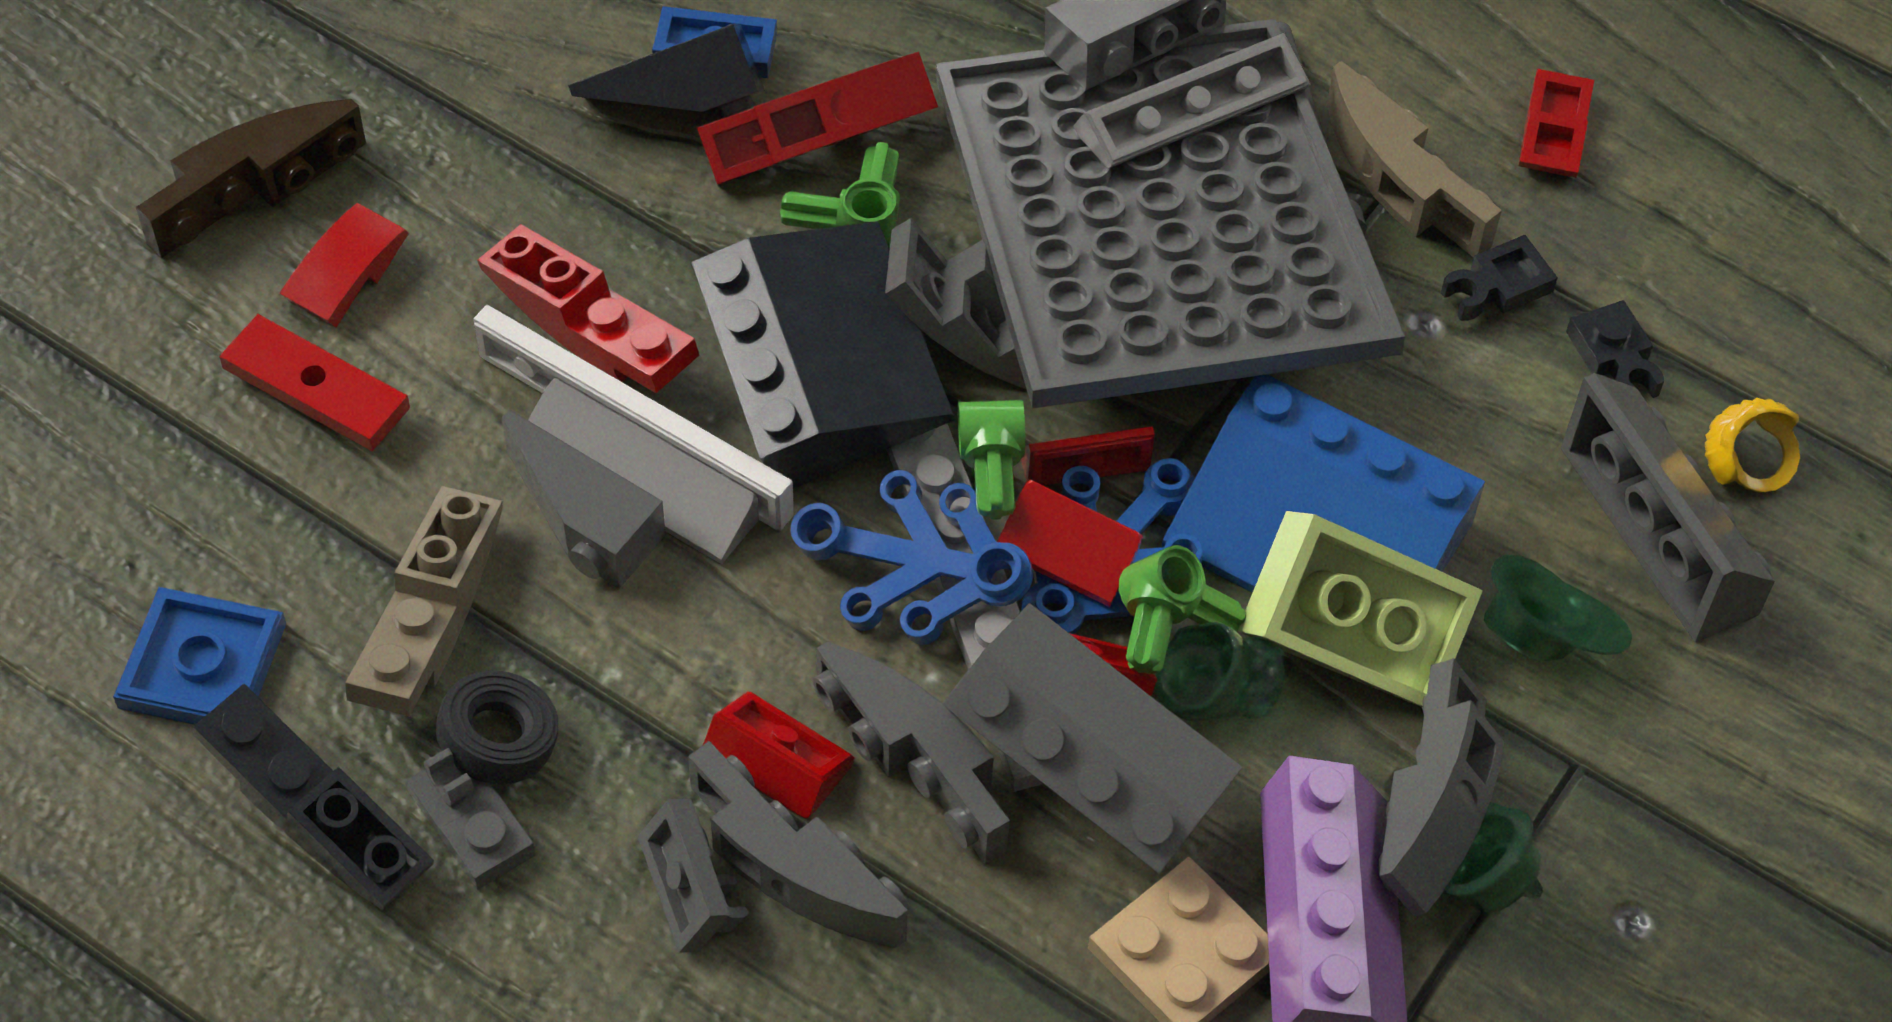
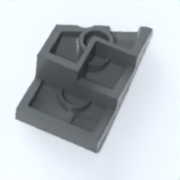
M912 217L893 228L891 232L885 294L914 324L951 353L985 373L1026 389L983 240L946 260Z

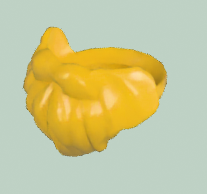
M1758 397L1754 400H1743L1740 404L1730 405L1722 414L1717 415L1709 426V432L1705 435L1707 439L1705 442V456L1717 482L1726 485L1736 481L1743 488L1758 493L1776 491L1788 484L1797 472L1800 460L1799 443L1792 431L1799 421V415L1791 411L1784 404L1775 402L1772 399L1763 400ZM1754 420L1763 430L1777 438L1782 447L1783 458L1781 466L1774 475L1767 479L1753 478L1744 472L1734 450V442L1737 435Z

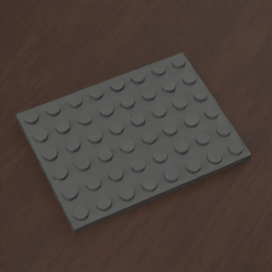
M1275 19L1219 26L1087 90L1044 53V49L936 64L937 86L981 236L987 249L992 273L1032 409L1403 355L1405 335L1304 89L1109 169L1079 138L1073 127L1084 112L1281 34Z

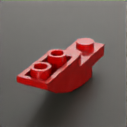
M918 51L754 106L752 109L698 127L697 130L715 181L719 185L820 148L834 145L938 108V104Z
M522 224L477 259L480 269L516 306L546 333L577 357L621 382L630 377L657 393L700 356L695 338L610 290L604 271Z

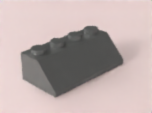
M1596 373L1584 377L1561 450L1693 641L1698 642L1760 615L1775 582L1769 565L1759 552L1753 551L1740 534L1729 508L1725 504L1718 502L1705 485L1694 459L1687 454H1683L1670 436L1661 413L1656 408L1650 407L1636 387Z
M1030 603L983 650L942 703L957 717L1159 874L1163 872L1243 768Z

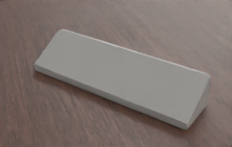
M1282 33L1084 112L1073 127L1079 138L1109 169L1305 89L1310 85V82L1285 33Z
M554 378L545 388L528 421L662 500L665 531L721 565L759 521L758 498L752 491L557 378Z

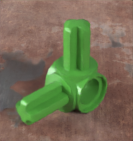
M878 142L876 147H868L864 154L859 180L855 181L847 189H842L840 198L798 192L786 193L781 202V223L787 226L821 229L878 221L890 249L891 232L896 227L901 200L899 192L894 188L900 160L898 151L889 148L888 143Z
M1023 400L958 402L960 459H964L966 464L971 467V475L975 478L977 511L980 515L990 517L991 520L1001 519L1002 516L1012 514L1015 509L1013 466L1018 464L1022 457H1025Z
M1175 545L1160 550L1130 564L1123 570L1119 578L1121 600L1129 613L1134 616L1126 659L1129 662V668L1135 672L1157 674L1162 670L1171 628L1174 624L1189 618L1223 637H1232L1237 633L1239 626L1245 621L1246 612L1241 608V604L1238 601L1205 584L1206 578L1202 564L1188 548Z

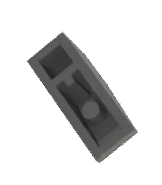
M509 409L502 417L507 453L571 563L585 576L592 579L601 577L620 589L666 536L663 501Z

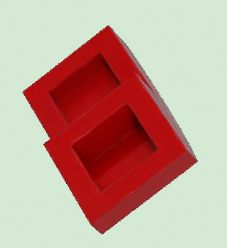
M1537 69L1527 112L1519 167L1577 178L1595 80Z
M356 203L316 242L279 294L291 303L337 328L366 280L369 279L378 284L409 232L363 205Z

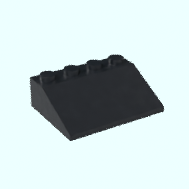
M878 221L750 237L692 262L760 460L764 465L792 480L793 489L956 420L921 329L885 294L890 249Z

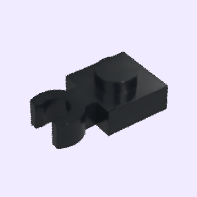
M1523 235L1474 255L1471 270H1455L1444 278L1441 294L1444 298L1456 293H1464L1470 296L1461 301L1457 314L1461 321H1468L1477 318L1483 312L1485 304L1494 301L1502 313H1506L1554 292L1558 277L1528 237Z
M1624 300L1570 317L1566 333L1592 374L1605 375L1611 373L1616 381L1633 386L1632 382L1644 385L1652 398L1660 395L1664 384L1663 373L1657 365L1648 361L1653 345Z

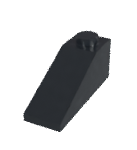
M741 24L728 25L568 85L571 95L574 97L700 112L712 111L718 108L721 118L754 107L751 96L765 91Z

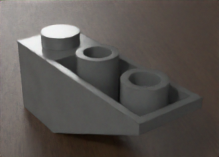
M1060 0L1045 7L1044 53L1087 90L1225 24L1226 0Z

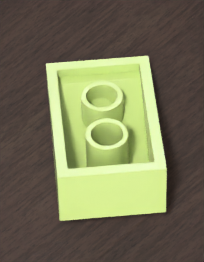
M1286 511L1246 607L1245 621L1239 626L1238 631L1291 655L1423 708V698L1427 695L1431 665L1456 658L1483 590L1315 514Z

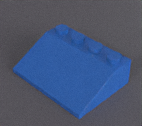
M1267 374L1259 375L1253 378L1228 415L1162 541V547H1165L1167 540L1176 534L1185 533L1196 537L1203 546L1201 561L1203 568L1253 593L1286 511L1315 514L1443 572L1474 522L1485 481Z

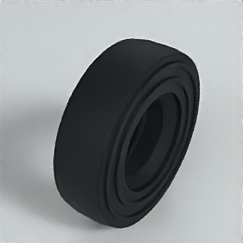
M480 671L461 678L445 695L436 721L437 741L441 751L447 748L450 749L457 769L464 774L467 773L469 777L493 784L516 783L535 775L549 760L558 737V715L548 695L530 680L505 671ZM486 710L506 713L519 722L522 728V736L517 741L509 744L492 742L476 732L472 719L478 713Z

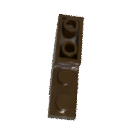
M352 99L318 102L278 111L227 129L170 160L176 181L136 207L146 244L160 258H163L179 246L193 241L201 231L228 213L242 208L256 194H259L274 207L291 194L302 191L313 179L338 162L348 160L359 148L366 144L359 105Z

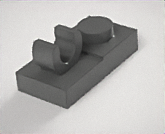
M449 748L424 761L425 769L405 780L409 794L477 890L535 856L532 840L490 783L469 777L467 773L464 774L459 771L454 764V757Z
M667 799L638 835V839L678 952H699L716 932H732L749 913L746 907L733 908L727 906L725 898L738 883L732 875H716L710 860L712 854L709 849L708 837L700 825L692 800Z

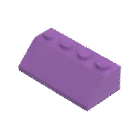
M1288 756L1260 792L1272 1022H1407L1398 897L1385 888L1378 871V859L1383 853L1387 824L1385 810L1388 801L1352 764Z

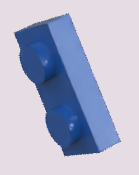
M662 6L652 53L731 24H741L760 78H768L777 38V19Z

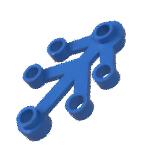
M1172 458L1162 459L1151 465L1144 475L1142 493L1118 518L1117 522L1142 534L1158 515H1176L1194 481L1191 471L1181 461ZM1086 466L1070 468L1063 476L1061 495L1097 512L1096 502L1099 498L1100 490L1099 475L1093 469ZM1170 479L1178 483L1168 485L1161 482L1160 480ZM1081 483L1089 486L1091 489L1087 492H1077L1071 486ZM1180 533L1170 537L1165 547L1139 549L1133 563L1175 545L1188 548L1201 563L1203 546L1196 537ZM1035 571L1036 584L1027 591L1022 601V610L1030 603L1071 634H1075L1085 620L1134 617L1122 602L1119 592H1117L1110 607L1037 571ZM1058 604L1065 608L1060 611H1050L1044 605Z
M895 470L887 474L881 481L880 495L887 507L899 514L913 541L845 526L838 513L831 506L824 503H813L803 507L796 513L791 523V536L801 552L811 559L825 560L839 552L901 566V568L867 587L850 589L842 597L840 603L841 613L848 624L859 631L874 628L881 621L884 608L936 578L946 576L960 579L962 581L929 602L917 600L909 603L901 613L900 624L908 638L916 644H929L940 636L943 630V623L980 601L997 607L1013 604L1027 593L1033 580L1032 564L1026 553L1014 544L996 542L984 519L977 511L976 492L970 485L965 483H954L946 487L940 495L939 506L947 521L961 528L973 554L946 547L921 503L922 490L918 482L910 472L905 470ZM906 484L911 486L910 492L906 497L902 499L891 498L893 490L899 485ZM961 497L970 498V504L964 511H950L951 505L956 499ZM824 529L832 530L831 536L826 541L820 544H813L814 536L819 531ZM1000 569L1012 571L1011 577L1006 582L999 585L991 583L992 576L996 571ZM861 601L871 602V608L868 613L861 617L852 616V610L857 603ZM923 614L932 616L929 626L920 631L912 629V623L916 617Z

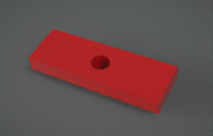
M257 314L219 356L224 370L372 452L410 409L408 395L260 314Z

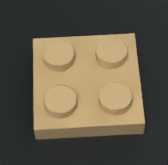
M1187 857L1089 937L1088 949L1159 1022H1210L1270 972L1268 934L1190 857Z

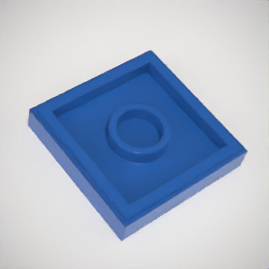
M159 587L113 696L117 708L197 724L244 683L259 697L286 626L284 613Z

